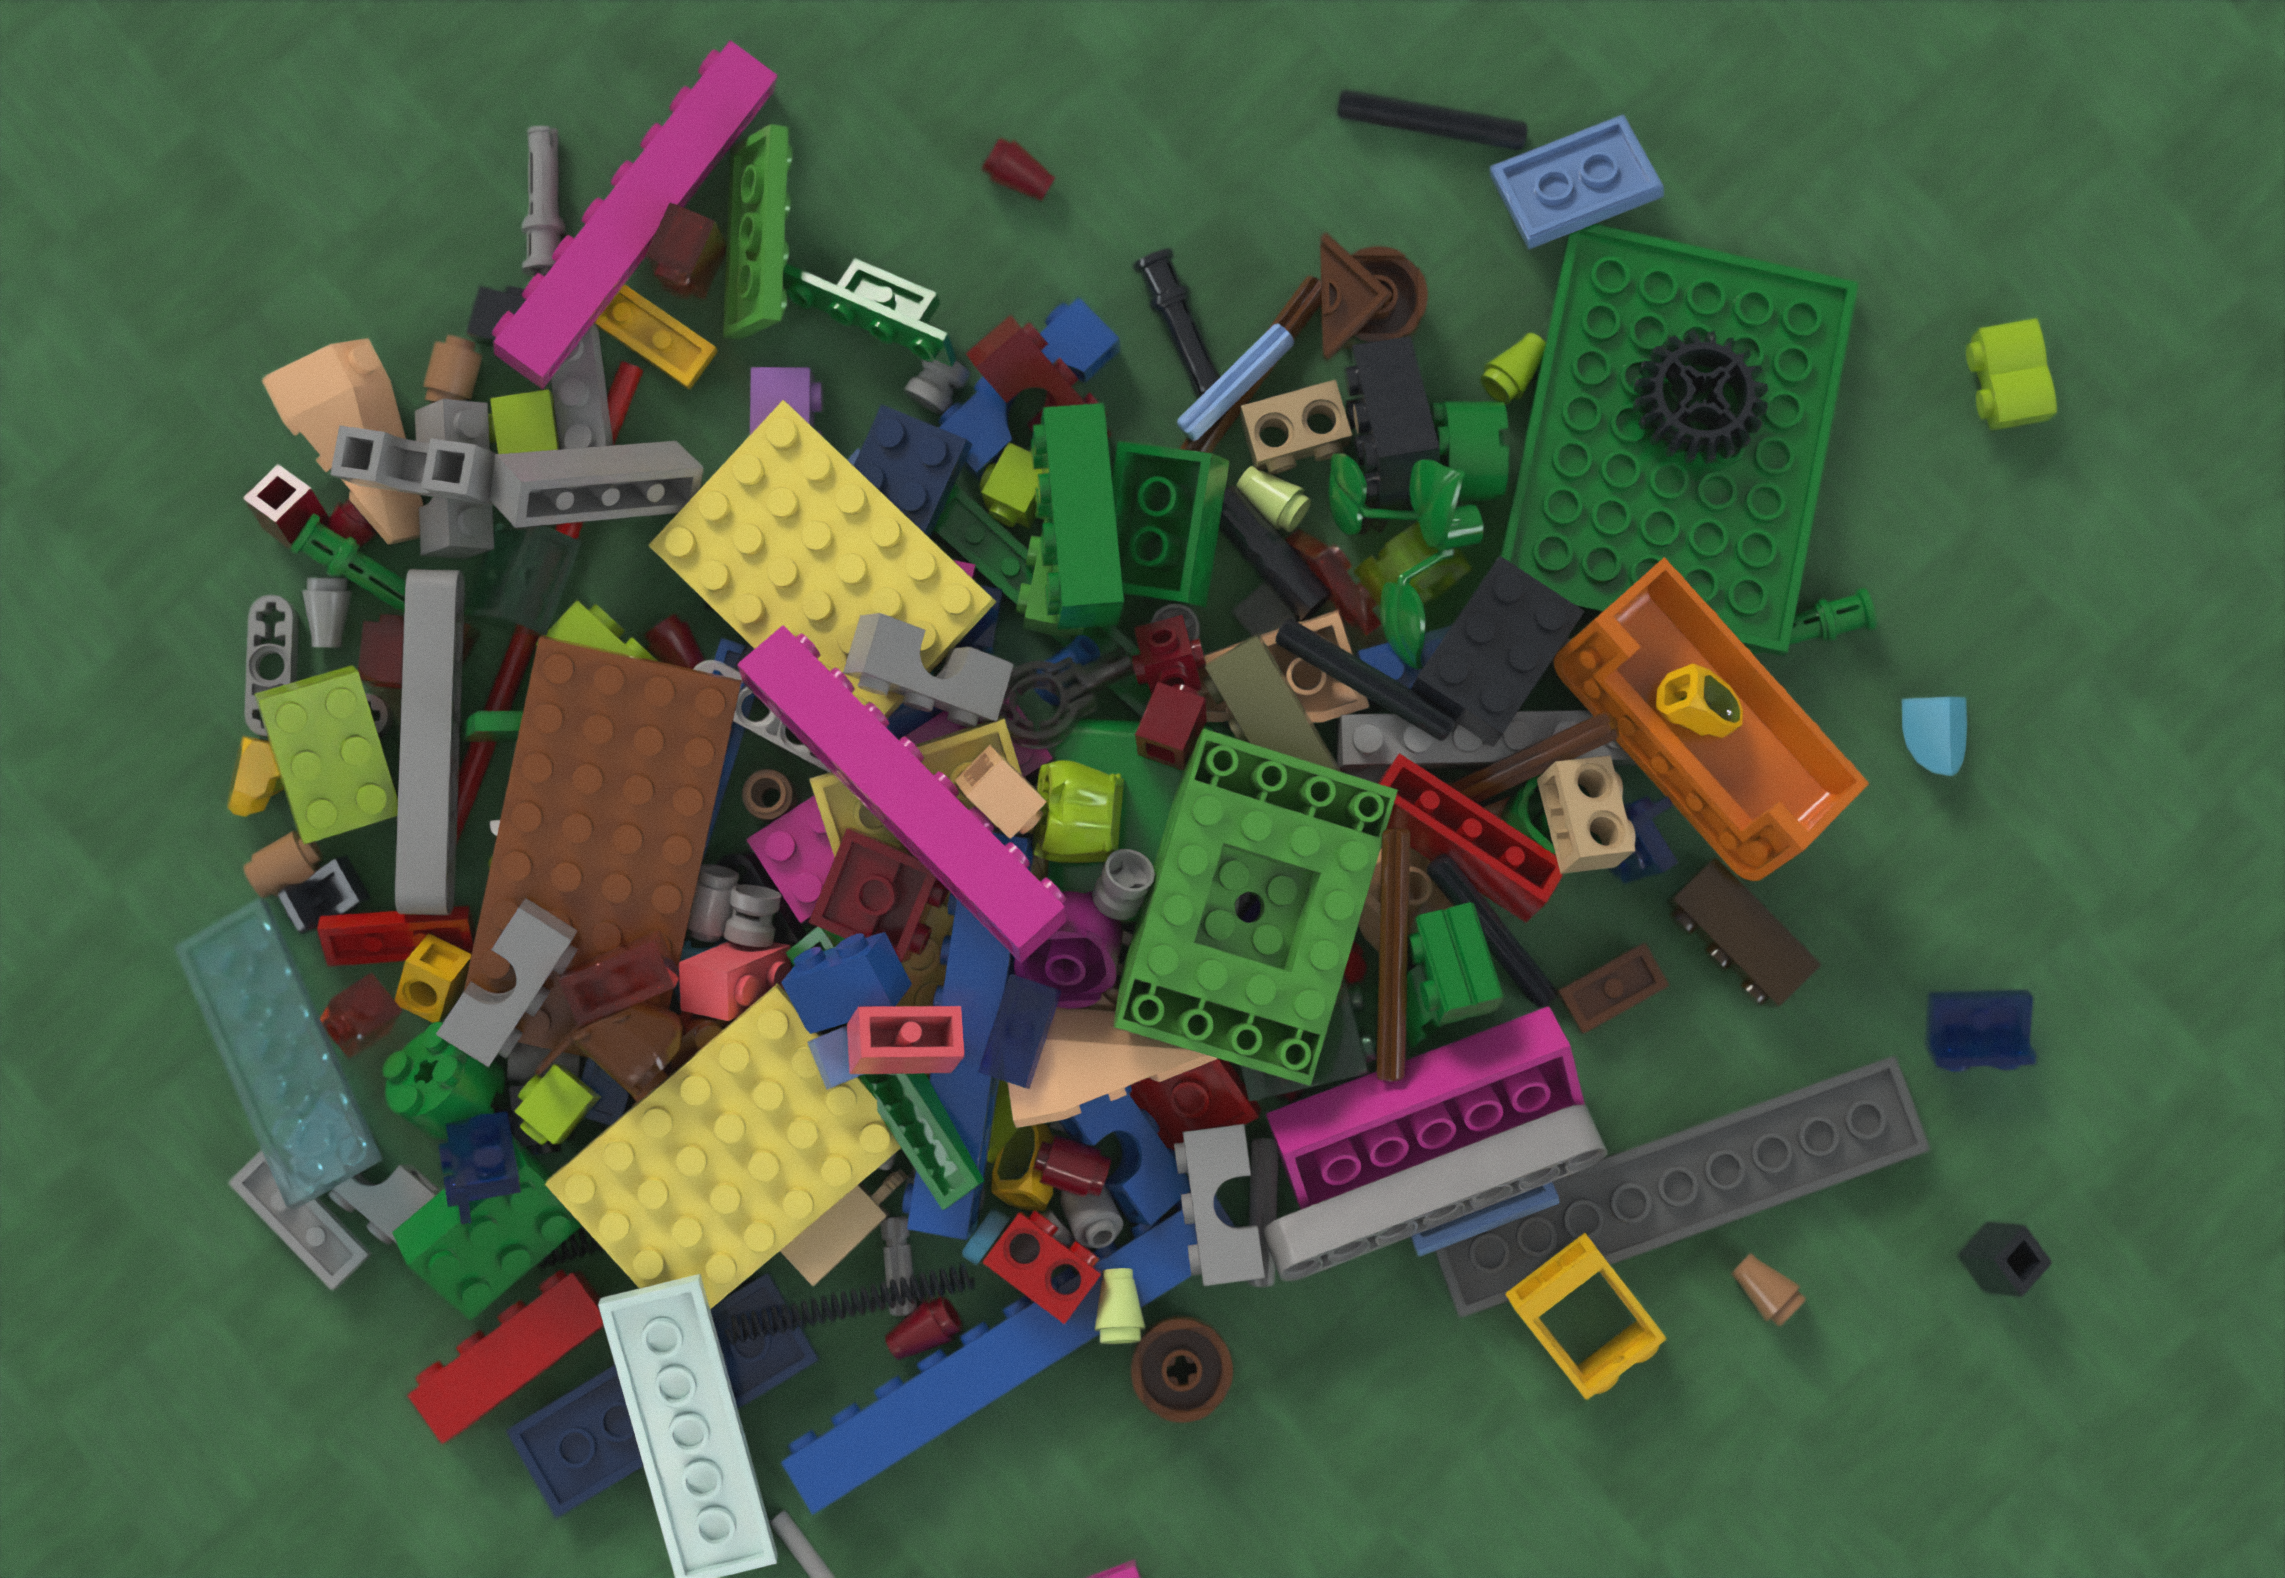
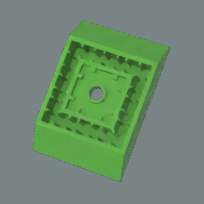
M1202 729L1179 779L1153 866L1155 872L1154 881L1149 891L1145 894L1121 972L1113 1027L1311 1086L1382 846V833L1387 829L1398 790L1220 733ZM1246 892L1254 894L1259 899L1261 905L1258 917L1251 922L1240 920L1235 912L1237 898Z

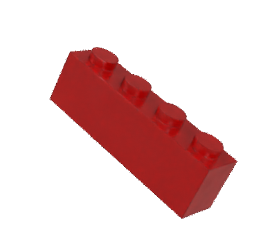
M1399 753L1378 781V784L1398 790L1387 829L1403 828L1409 830L1411 834L1410 847L1431 861H1434L1441 854H1446L1452 858L1479 893L1527 923L1547 903L1563 874H1560L1556 855Z
M561 1269L538 1286L542 1295L527 1306L522 1299L497 1316L502 1325L485 1336L481 1330L477 1331L456 1347L460 1354L459 1357L445 1367L439 1360L414 1378L419 1386L407 1394V1396L441 1444L453 1440L604 1328L598 1306L601 1297L581 1270L572 1272L567 1276L565 1271Z

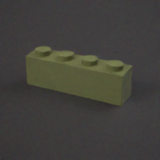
M1260 633L1250 637L1206 664L1205 668L1209 675L1203 678V682L1217 704L1225 701L1235 718L1228 723L1237 739L1341 772Z

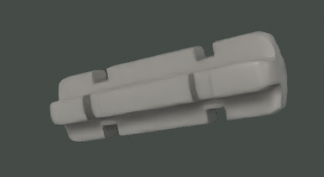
M905 1216L887 1217L881 1222L882 1240H886L887 1245L883 1247L887 1288H890V1280L894 1279L900 1295L901 1276L906 1279L910 1290L909 1278L911 1274L914 1275L911 1244L906 1242V1237H909L910 1233L909 1229H907L908 1219ZM906 1297V1303L902 1307L896 1299V1306L894 1309L889 1307V1312L894 1316L909 1315L917 1308V1303L915 1301L914 1304H911Z

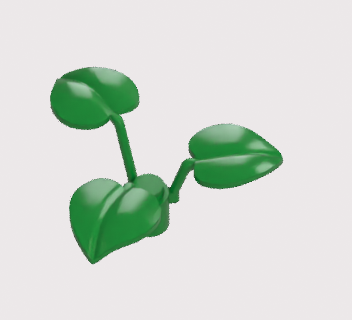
M1333 454L1331 456L1328 490L1329 504L1335 524L1344 534H1358L1362 527V516L1377 519L1417 520L1426 544L1429 547H1436L1438 549L1437 553L1400 574L1397 583L1386 582L1381 594V623L1391 648L1410 667L1423 669L1421 654L1425 639V613L1417 591L1409 583L1412 578L1438 562L1453 558V548L1475 545L1481 542L1483 537V521L1477 507L1472 504L1456 507L1465 472L1446 467L1431 459L1418 460L1412 468L1410 478V500L1415 511L1373 509L1365 504L1367 483L1357 463L1345 454Z

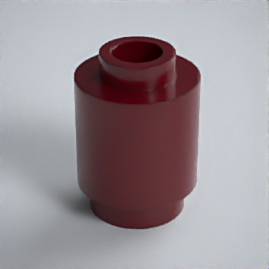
M1055 1134L1051 1144L1044 1141L1041 1142L1033 1170L1041 1173L1039 1180L1041 1184L1084 1198L1087 1196V1193L1099 1197L1108 1174L1111 1158L1100 1155L1101 1149Z

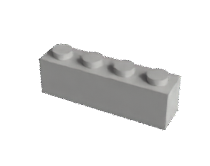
M677 441L496 454L490 501L515 528L678 513L700 490L703 466Z

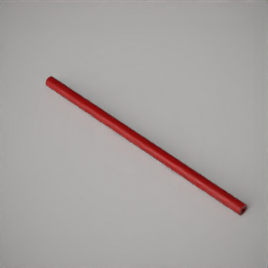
M623 361L620 362L607 395L613 446L616 443L644 372L641 368ZM584 522L556 524L483 711H510ZM470 742L459 770L456 847L497 742Z

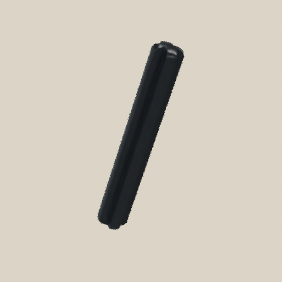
M1347 89L1341 91L1337 107V116L1343 119L1513 150L1523 149L1528 132V126L1523 121Z
M1287 619L1280 627L1275 639L1277 645L1439 741H1444L1452 731L1457 719L1454 714L1295 620Z
M1441 854L1429 863L1426 869L1427 874L1453 906L1469 902L1474 903L1489 951L1530 1002L1538 1008L1547 1006L1550 1001L1556 998L1557 989L1455 861L1446 854Z

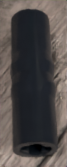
M1232 485L1225 489L1219 530L1237 549L1242 558L1255 569L1259 577L1272 587L1302 621L1308 619L1331 598L1333 592L1303 561L1294 547L1283 539L1279 531L1261 515L1236 486Z

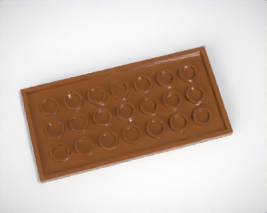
M541 635L539 637L465 989L470 982H473L491 993H505L515 988L516 973L513 966L491 949L525 898L577 930L570 943L578 949L562 975L552 970L542 985L550 990V993L533 1017L525 1012L515 1026L516 1029L523 1032L518 1043L553 1050L583 1018L637 997L670 1009L742 680ZM574 1041L563 1051L590 1058Z

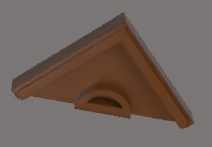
M1325 232L1320 237L1323 359L1329 363L1391 299L1392 293Z

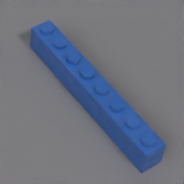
M995 828L991 833L1004 846L1008 842H1012L1023 852L1030 862L1027 869L1031 872L1034 857L1032 852L1033 834L1025 833L1022 835L1017 832L1010 839L999 828ZM950 892L948 915L954 916L952 935H946L942 943L940 964L947 966L944 985H938L936 988L933 1006H961L965 1057L952 1073H931L929 1081L984 1179L1003 1059L1007 1016L1010 1014L1016 975L1014 970L1015 957ZM916 1171L914 1184L908 1183L903 1198V1213L909 1214L907 1229L967 1240L977 1229L983 1183L949 1208L942 1210Z

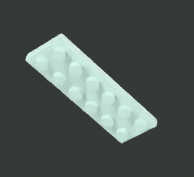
M701 1274L600 1298L599 1310L675 1578H719L776 1564L778 1553Z

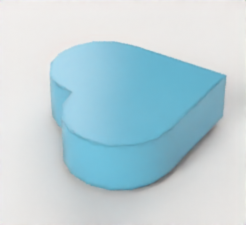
M996 1207L995 1209L992 1208L962 1250V1257L977 1266L1010 1217Z

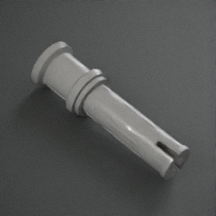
M533 126L527 129L529 148L528 216L522 222V233L527 235V260L522 262V272L531 277H534L537 273L545 276L556 263L552 259V255L561 242V236L566 231L565 223L559 217L558 207L559 130L556 128L550 129V126Z

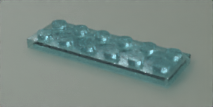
M258 898L174 946L286 1207L296 1210L382 1161L383 1158L269 903Z

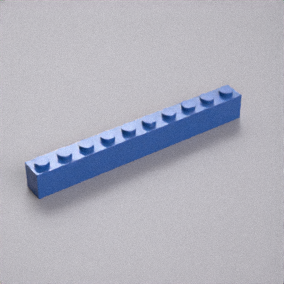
M1214 1196V1210L1217 1217L1223 1223L1235 1227L1217 1197ZM1181 1199L1174 1205L1177 1211L1161 1221L1157 1219L1151 1226L1137 1224L1130 1230L1134 1238L1117 1248L1113 1241L1108 1246L1093 1252L1099 1258L1095 1267L1101 1272L1106 1269H1133V1279L1135 1280L1140 1307L1145 1306L1191 1277L1187 1245L1197 1244L1195 1224L1185 1225ZM1069 1267L1054 1276L1052 1283L1058 1291L1072 1293L1079 1288L1081 1276L1080 1273L1075 1275ZM1102 1274L1065 1325L1024 1295L1002 1309L1006 1316V1319L990 1329L985 1321L981 1322L959 1337L963 1346L946 1356L942 1348L938 1349L916 1364L920 1373L903 1383L900 1376L897 1375L873 1391L877 1400L860 1410L857 1403L854 1402L830 1418L834 1425L833 1428L818 1437L812 1429L789 1443L787 1447L791 1454L785 1457L781 1464L811 1514L814 1515L1099 1335L1100 1331H1095L1094 1329L1101 1281L1103 1280Z

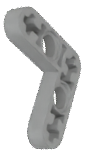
M272 594L260 597L250 607L247 635L245 721L250 730L265 738H268L263 721L259 720L260 711L254 694L297 681L298 612L293 604L280 596ZM273 606H276L277 611L285 614L284 621L276 622L275 638L280 641L285 640L284 647L271 643L260 645L262 638L271 641V626L264 623L262 619L263 615L272 613ZM276 653L281 655L285 665L283 673L275 680H265L260 674V662L268 654ZM365 693L368 704H371V708L374 711L380 713V719L375 720L374 723L378 736L381 738L392 727L394 719L392 709L387 702L378 696Z

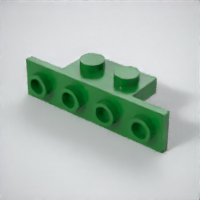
M856 258L837 285L787 263L783 268V284L787 297L796 305L805 309H809L812 306L824 311L833 320L844 326L854 324L869 331L874 338L885 344H892L893 342L909 348L913 354L924 361L933 362L936 360L950 367L956 362L957 359L948 333L927 324L940 305L936 292Z

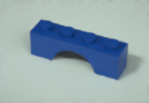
M1079 297L1069 306L1065 302L1057 306L1044 322L1047 327L1040 332L1048 343L1042 350L1052 363L1060 357L1079 379L1078 381L1083 383L1088 382L1120 351L1119 337ZM984 377L974 386L976 393L963 406L960 402L953 404L938 421L941 425L939 428L965 438L973 444L963 466L979 483L987 466L991 462L997 464L1009 442L1014 444L1008 422L1011 407L1019 395L1018 393L1006 403Z

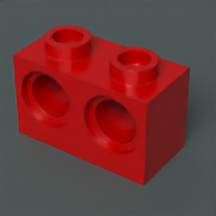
M1036 1210L1032 1212L1030 1217L1023 1212H1019L982 1263L1065 1325L1101 1276L1102 1272L1095 1267L1099 1258L1077 1241L1069 1248L1057 1239L1054 1234L1059 1228ZM1021 1233L1033 1235L1040 1245L1038 1257L1029 1263L1018 1261L1011 1252L1013 1239ZM1070 1264L1079 1271L1081 1283L1077 1290L1072 1293H1062L1054 1287L1052 1273L1057 1266Z

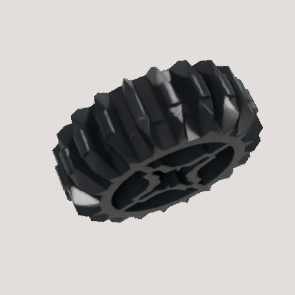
M1693 330L1688 332L1684 343L1674 335L1668 339L1666 343L1667 349L1656 346L1650 354L1652 361H1644L1639 369L1643 378L1637 379L1633 385L1634 392L1641 395L1635 399L1633 409L1637 412L1646 413L1638 423L1639 429L1654 427L1655 432L1650 438L1651 445L1659 444L1663 439L1669 443L1666 448L1667 457H1672L1678 448L1685 450L1684 460L1686 464L1692 463L1698 452H1700L1703 461L1707 465L1714 461L1717 452L1724 459H1728L1735 452L1734 445L1744 449L1751 441L1749 433L1756 434L1762 426L1758 416H1763L1768 409V403L1759 399L1767 393L1768 384L1754 381L1762 373V365L1747 367L1745 363L1751 356L1750 349L1743 350L1737 355L1732 351L1735 345L1734 337L1728 338L1722 346L1716 344L1717 336L1715 331L1708 332L1704 342L1700 341L1698 334ZM1691 365L1707 366L1714 369V371L1709 373L1699 372ZM1664 377L1673 385L1671 391L1678 399V406L1672 413L1664 400ZM1728 382L1731 384L1737 399L1736 417L1728 410L1731 405L1723 396V387ZM1711 387H1714L1708 395L1707 401L1705 399L1702 403L1696 401L1687 408L1694 393L1696 396L1699 391L1705 393ZM1697 421L1706 425L1710 430H1698L1685 424Z

